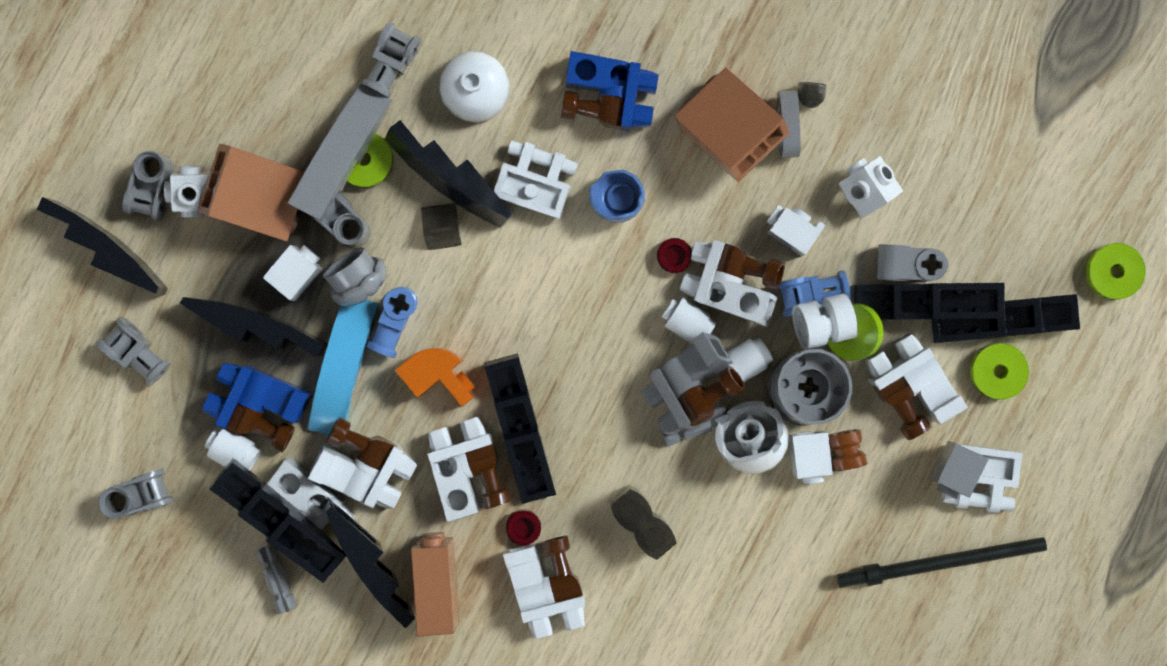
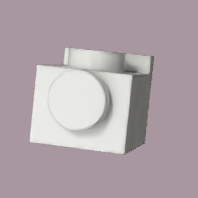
M777 205L766 221L771 225L766 233L801 257L806 255L826 225L821 222H817L814 225L810 224L811 217L797 207H793L790 210L787 207L783 208Z

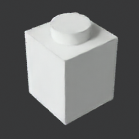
M290 245L263 278L290 301H297L321 273L323 268L316 263L320 258L305 245L300 249Z
M818 430L788 434L792 475L795 478H802L803 484L824 482L823 476L833 475L828 432Z

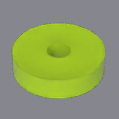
M377 133L366 151L371 156L370 163L362 166L357 162L347 182L356 187H375L384 182L392 171L394 163L392 149Z
M1122 243L1107 244L1099 247L1090 255L1085 267L1086 281L1091 290L1098 296L1111 300L1124 299L1135 294L1141 288L1146 275L1145 263L1140 253L1133 247ZM1114 265L1118 266L1120 270L1117 278L1111 275V268Z
M858 303L852 304L856 315L858 336L836 343L828 339L827 342L830 349L838 357L849 361L861 360L872 356L881 346L884 335L883 324L878 314L869 306Z
M1003 343L989 344L981 348L974 355L970 364V379L975 389L982 395L998 400L1009 399L1019 394L1025 387L1029 378L1028 362L1023 353L1012 345ZM997 365H1001L1004 368V374L1000 378H997L994 374V369Z

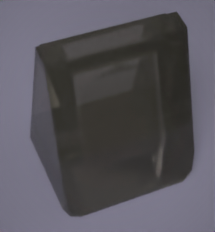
M456 203L421 208L423 236L428 250L456 247L462 244Z

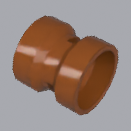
M861 429L846 430L828 435L830 448L833 453H836L831 459L833 471L850 470L868 464L866 454L858 450L863 440Z

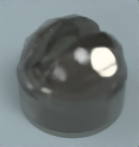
M799 82L797 92L799 101L808 108L818 107L825 99L827 85Z

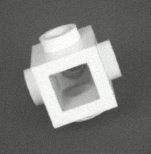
M881 156L869 163L865 158L861 159L846 169L850 176L838 183L844 191L845 198L854 206L861 219L903 192L895 179L892 169L885 164Z
M188 165L179 166V172H173L170 175V181L164 182L165 202H171L172 212L181 211V217L203 216V214L197 212L210 172H201V166ZM186 187L193 188L196 191V195H189Z

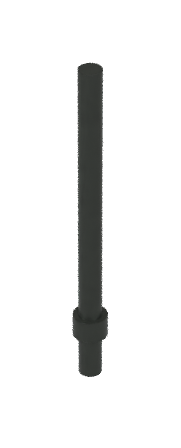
M1040 537L879 566L878 563L864 565L862 570L837 574V582L839 588L864 583L867 586L879 585L883 583V580L1043 552L1047 551V544L1045 538Z

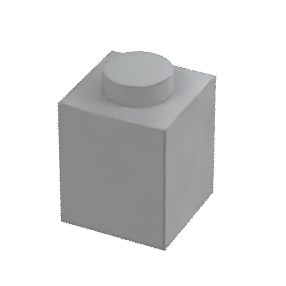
M947 441L930 479L939 483L938 491L954 499H957L959 493L970 498L989 459L957 443Z

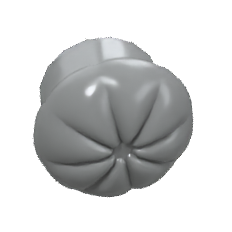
M360 247L350 251L334 262L324 272L323 277L332 287V300L341 306L349 307L363 303L368 299V296L376 294L386 279V266L381 258L371 257L365 248Z

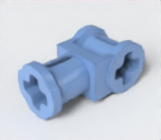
M844 270L838 271L835 276L818 279V276L808 278L805 276L781 281L778 287L781 289L785 310L782 312L783 317L792 316L793 307L797 304L813 300L821 304L823 298L842 293L851 300L850 286ZM836 287L835 290L823 292L825 288Z
M398 287L386 294L383 301L384 309L378 321L379 325L372 341H367V348L391 358L396 357L395 347L400 335L407 324L409 316L417 309V296L412 290L406 287ZM404 294L406 296L405 302L409 304V309L404 308L397 312L395 310L396 304L392 302V298H398Z

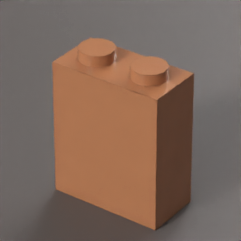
M726 67L718 75L712 76L693 99L684 102L679 112L674 116L681 130L737 182L741 181L790 134L784 118Z
M219 144L197 212L288 241L289 235L295 231L298 222L296 215L298 209L289 205L288 202L305 172L232 146Z
M444 532L425 533L423 538L418 539L411 549L417 637L454 634L459 623L453 537H445Z

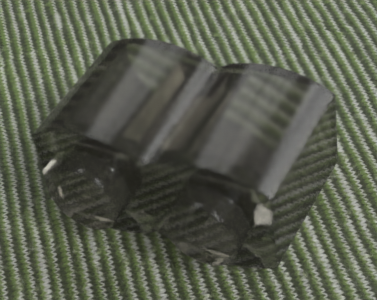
M628 485L610 500L611 509L616 520L625 529L634 533L639 547L648 556L658 560L677 544L670 525L663 517L652 512L646 497L635 487Z

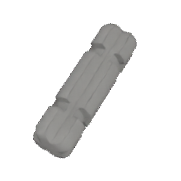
M719 406L715 408L714 415L704 421L703 425L696 430L684 429L674 435L665 434L662 429L661 432L665 443L671 446L680 443L681 438L685 437L688 440L711 432L712 427H717L719 422L721 425L728 422L729 415L724 406Z
M271 545L264 546L257 550V556L260 564H264L265 568L262 571L270 594L275 596L273 601L275 609L279 614L289 612L296 607L293 593L289 594L290 585L283 564L278 562L279 552Z

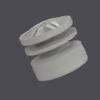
M822 349L802 350L780 359L771 369L767 381V396L772 408H776L784 420L797 425L825 424L838 418L848 407L852 395V377L845 363L835 354ZM807 382V385L812 386V392L806 393L804 396V391L799 390L798 386L799 383Z

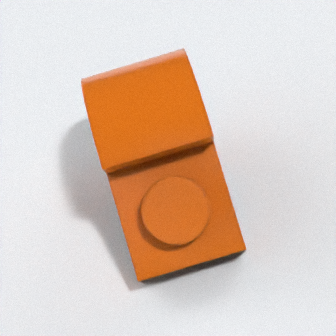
M430 348L419 351L395 370L417 398L439 381L444 384L462 407L475 397L471 391L475 388V385L463 371L457 374L453 370L464 360L450 350Z

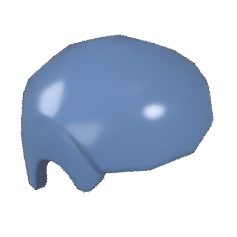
M623 169L604 172L594 184H591L589 189L590 204L599 217L610 223H623L631 220L638 214L645 203V191L642 183L636 175Z

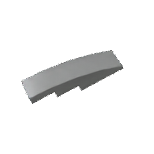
M362 84L359 85L314 155L288 202L289 205L323 221L338 191L342 192L356 163H360L392 103V99Z

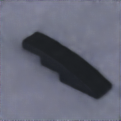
M401 120L389 128L384 140L410 168L437 191L466 211L499 228L507 223L513 214L468 159L456 167L435 140L422 147Z
M41 198L37 207L38 211L69 224L64 238L96 252L91 262L92 266L155 294H166L167 286L137 254L115 235L87 216L53 199Z
M1005 283L854 285V304L858 303L869 306L878 314L881 320L1004 319Z
M1077 294L1005 301L1004 319H932L934 343L1080 329Z
M183 297L180 301V304L239 342H247L253 333L276 349H284L290 340L313 356H321L328 346L327 343L301 328L263 312L230 303Z
M518 353L484 362L504 443L522 504L556 495Z
M234 458L231 459L210 484L209 490L236 508L238 516L264 534L268 544L322 583L326 581L346 557L344 551L321 529Z
M327 497L323 501L325 512L346 557L358 577L377 601L406 629L415 619L411 606L394 592L400 586L395 573L378 560L384 553L380 542Z

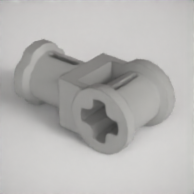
M388 22L379 36L376 49L372 55L376 62L368 78L363 79L361 84L389 98L391 95L389 89L397 74L403 75L407 67L412 63L420 48L422 38L417 35L411 37L396 29L394 23Z
M119 316L116 320L117 325L104 340L99 339L96 342V346L122 367H133L146 379L145 383L150 387L166 373L171 363L167 359L162 361L149 349L152 343L144 337V334L130 321Z

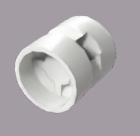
M844 293L823 298L821 304L813 300L794 305L792 318L795 333L800 345L805 350L827 345L828 339L836 343L856 337V315L850 299Z

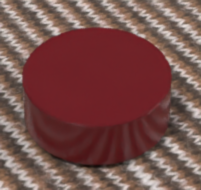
M667 239L657 250V262L668 273H680L690 265L692 250L689 244L682 239Z
M517 510L510 515L507 521V535L517 545H530L538 539L541 533V521L537 514L531 510Z

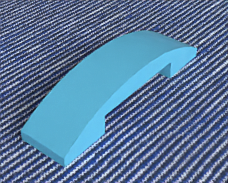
M366 300L363 303L349 307L340 306L318 378L308 430L329 435L338 417L348 420L352 406L350 404L367 340L372 333L379 303Z

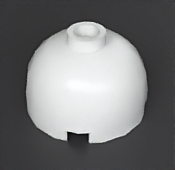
M468 51L456 55L446 64L440 76L439 91L444 105L453 116L464 121L481 123L493 119L503 110L509 96L510 83L504 67L496 58L484 52Z
M748 401L734 406L727 412L729 421L722 423V425L720 422L718 423L715 442L722 457L736 470L750 474L768 471L782 460L788 448L789 435L784 420L776 408L768 407L765 402Z

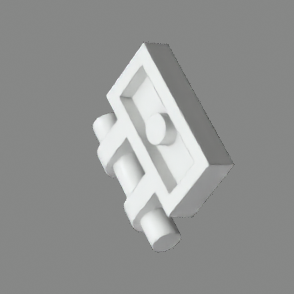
M512 140L507 154L519 157L518 165L516 167L503 162L494 192L503 201L560 219L571 185L558 181L561 172L574 176L578 163L566 159L565 154L556 152L554 155L536 149V145L526 141L524 145ZM534 162L550 168L548 176L545 177L528 171L530 163Z
M961 445L989 459L977 482L990 484L989 492L987 494L973 492L970 498L959 493L957 499L942 493V502L955 504L956 508L968 509L969 506L986 508L987 512L999 513L1000 510L1013 511L1015 498L1003 496L1004 486L1018 488L1023 453Z

